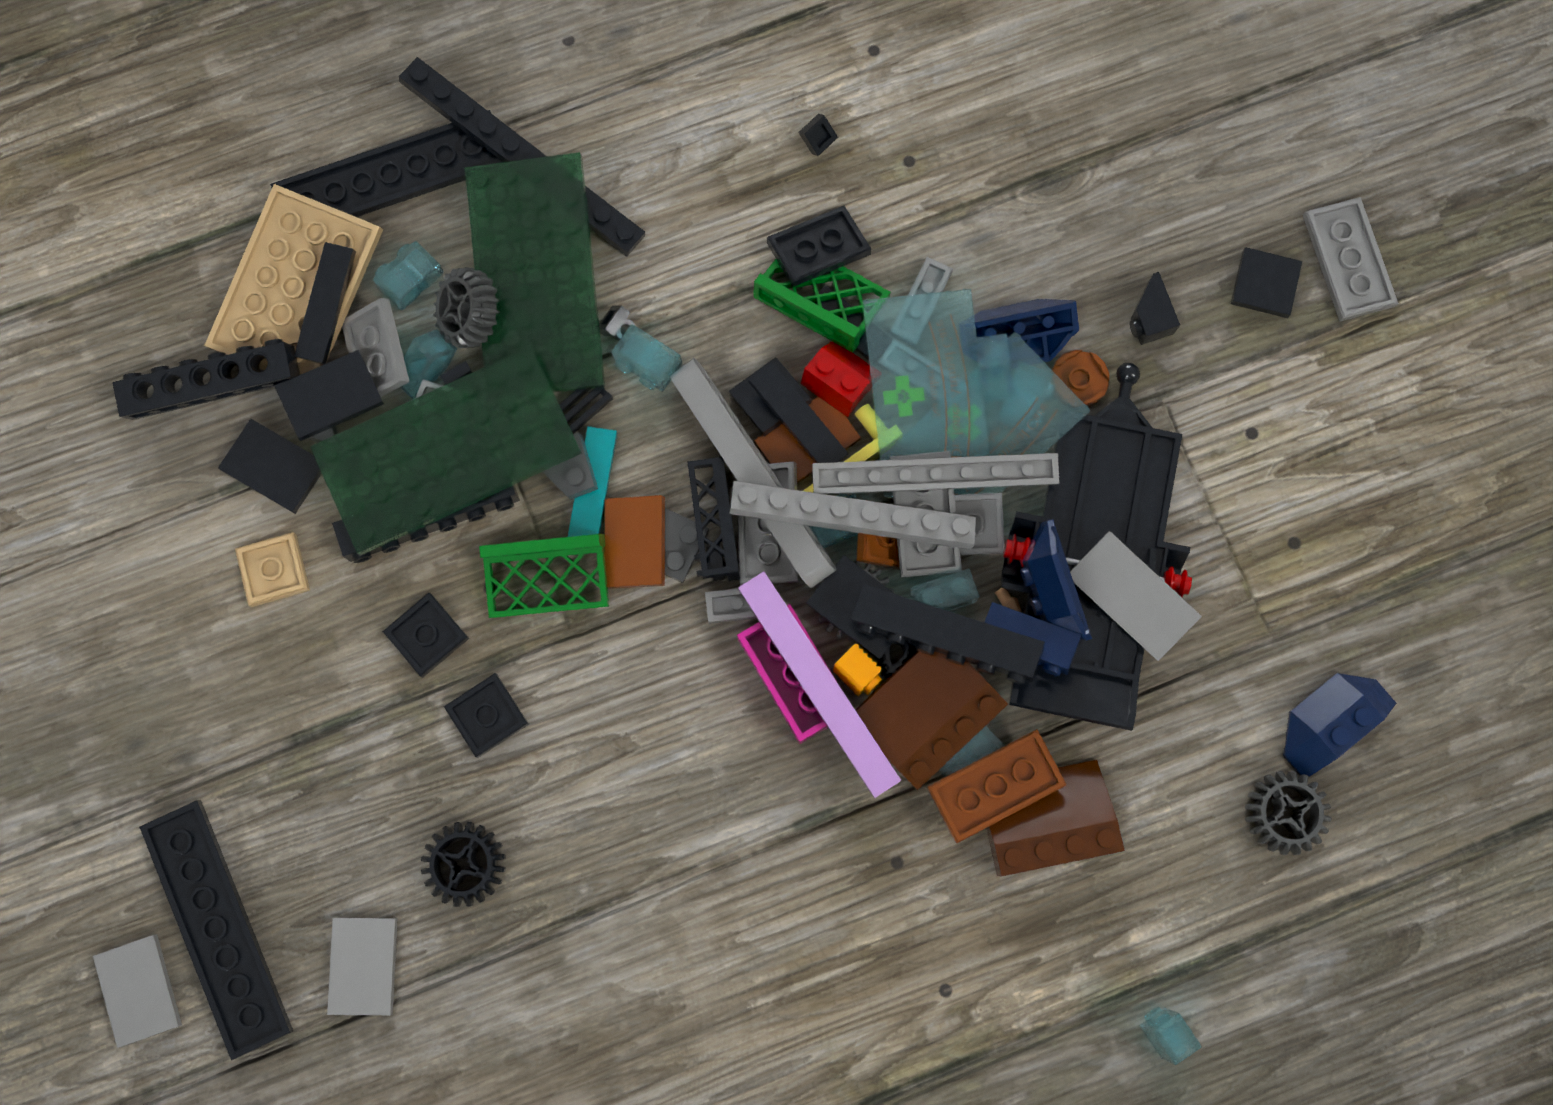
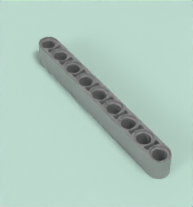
M692 358L670 375L672 382L737 481L783 488L703 366L695 358ZM763 519L802 580L810 588H813L836 571L833 561L808 525Z

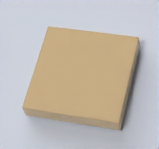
M294 532L235 549L248 606L255 607L310 591L297 535Z

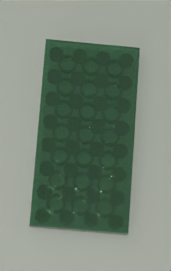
M581 153L465 167L474 269L486 273L487 278L493 279L492 287L497 288L495 298L499 299V302L496 304V310L499 311L495 317L497 324L492 326L493 335H487V342L482 343L487 399L497 400L604 387L605 377Z
M531 346L310 446L355 550L360 556L582 454Z

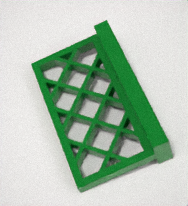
M776 259L764 274L760 273L754 281L755 299L852 353L859 345V339L890 298L891 294L890 291L844 266L829 272L828 275L819 276L795 287H792L789 281L777 283L771 279L775 273L784 271ZM848 279L853 282L854 288L839 291L837 280ZM832 281L834 292L818 293L816 284ZM812 285L814 295L803 297L797 294V287ZM872 292L880 297L876 303L864 304L861 294ZM857 295L859 306L843 307L841 298ZM836 299L839 309L828 311L822 308L821 301ZM861 313L863 321L857 327L847 321L846 315Z
M592 534L479 546L480 558H483L489 618L609 607L604 546H606L605 535ZM597 553L598 566L589 574L578 563L585 554ZM578 555L574 561L569 556ZM562 556L571 565L560 577L548 566L556 557ZM541 558H549L545 564L539 560ZM531 559L541 567L532 580L519 571L524 562ZM511 561H519L516 566L510 563ZM502 562L512 570L502 583L493 576L492 563ZM574 568L587 577L578 591L564 581ZM544 571L557 580V583L548 594L535 584ZM597 573L599 574V581L594 578ZM515 574L528 583L518 597L505 587ZM591 581L600 588L601 601L589 602L581 595ZM494 584L498 586L496 591H494ZM561 584L574 594L566 605H560L551 597ZM531 587L544 597L536 608H531L522 601V598ZM503 590L515 601L507 610L496 611L495 598ZM577 598L584 602L573 604ZM547 601L554 605L543 607ZM518 604H520V605L524 608V609H515V610H514V608H515Z

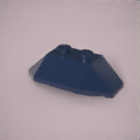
M1035 299L982 310L958 324L962 353L993 373L1049 362L1063 349L1070 338L1079 331L1076 301Z
M1054 520L1044 521L1041 523L1022 560L1024 568L1020 569L1026 587H1031L1034 596L1030 598L1033 612L1036 616L1040 615L1043 621L1081 634V640H1090L1092 636Z
M1336 673L1289 711L1283 756L1299 776L1305 774L1310 777L1342 756L1384 721L1397 703L1376 679Z

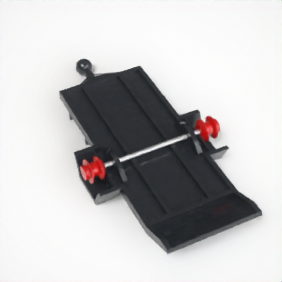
M1123 363L1118 367L1116 372L1117 380L1120 383L1118 398L1097 414L1091 416L1063 410L1057 440L1054 445V453H1058L1059 484L1048 485L1042 516L1016 511L1004 547L1001 586L1005 589L1028 593L1024 614L1041 620L1040 615L1036 616L1030 603V598L1034 597L1031 587H1026L1021 576L1020 569L1024 568L1022 560L1041 523L1052 519L1054 520L1070 571L1110 531L1177 594L1183 597L1184 594L1188 595L1190 592L1192 577L1188 576L1187 570H1183L1181 573V569L1190 553L1191 547L1164 542L1182 434L1152 428L1130 399L1132 385L1136 384L1140 378V370L1133 363ZM1074 583L1092 639L1087 641L1080 640L1068 675L1063 673L1060 676L1051 675L1042 670V665H1038L1033 683L1026 681L1025 685L1012 682L1009 705L1132 731L1136 717L1138 685L1144 648Z

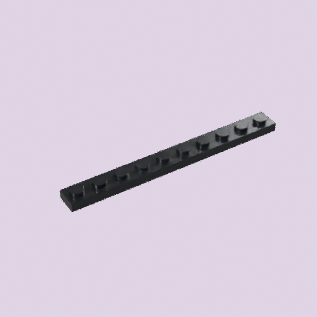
M417 57L398 76L399 82L626 257L645 237L643 229Z

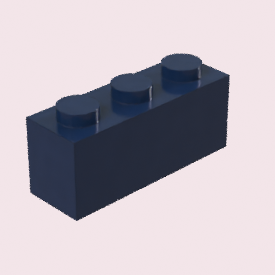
M992 602L984 623L1044 641V650L1039 665L1043 666L1042 670L1055 676H1060L1061 673L1068 675L1081 640V634Z

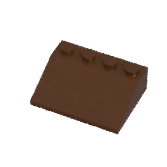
M916 651L855 709L886 758L917 790L1008 705L1001 695L969 662L965 661L964 665L955 664L946 660L947 655L934 652V655H928Z
M1097 760L1058 767L1067 784L1066 786L986 828L997 876L1002 877L1125 851L1118 820Z

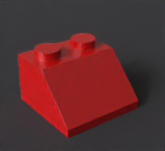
M830 342L823 346L804 368L800 384L848 418L878 381L882 373L856 354L834 342Z

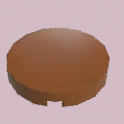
M1073 350L1063 354L1055 362L1050 373V387L1054 396L1062 404L1074 409H1085L1095 405L1104 397L1109 386V371L1105 362L1098 355L1091 352H1083L1082 350Z

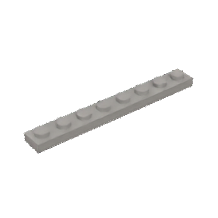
M1058 453L812 464L813 493L825 495L1059 484Z
M734 481L732 486L729 514L965 549H972L975 544L976 517L738 481Z

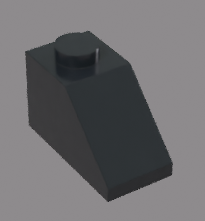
M1159 272L1153 273L1131 316V332L1135 338L1138 337L1141 345L1173 335L1180 326Z

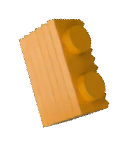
M854 644L834 664L833 672L857 696H860L863 692L868 696L882 680L879 676L881 666H876V662H872V658H868V653H863V649H859V644Z

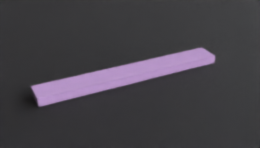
M763 571L738 587L745 601L872 796L876 798L899 783L901 779L766 573Z

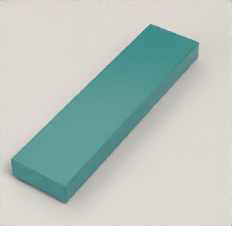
M587 427L585 446L598 490L574 498L568 537L600 534L618 435L616 430Z

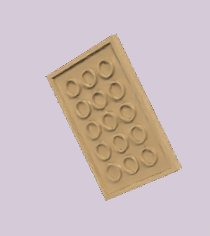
M274 184L204 346L229 355L236 353V349L239 347L254 346V348L265 346L264 342L268 340L282 339L283 342L293 345L296 351L325 242L352 248L356 251L328 354L329 358L383 229ZM266 358L260 362L259 369L265 370L267 368L268 362ZM297 358L300 375L323 365Z

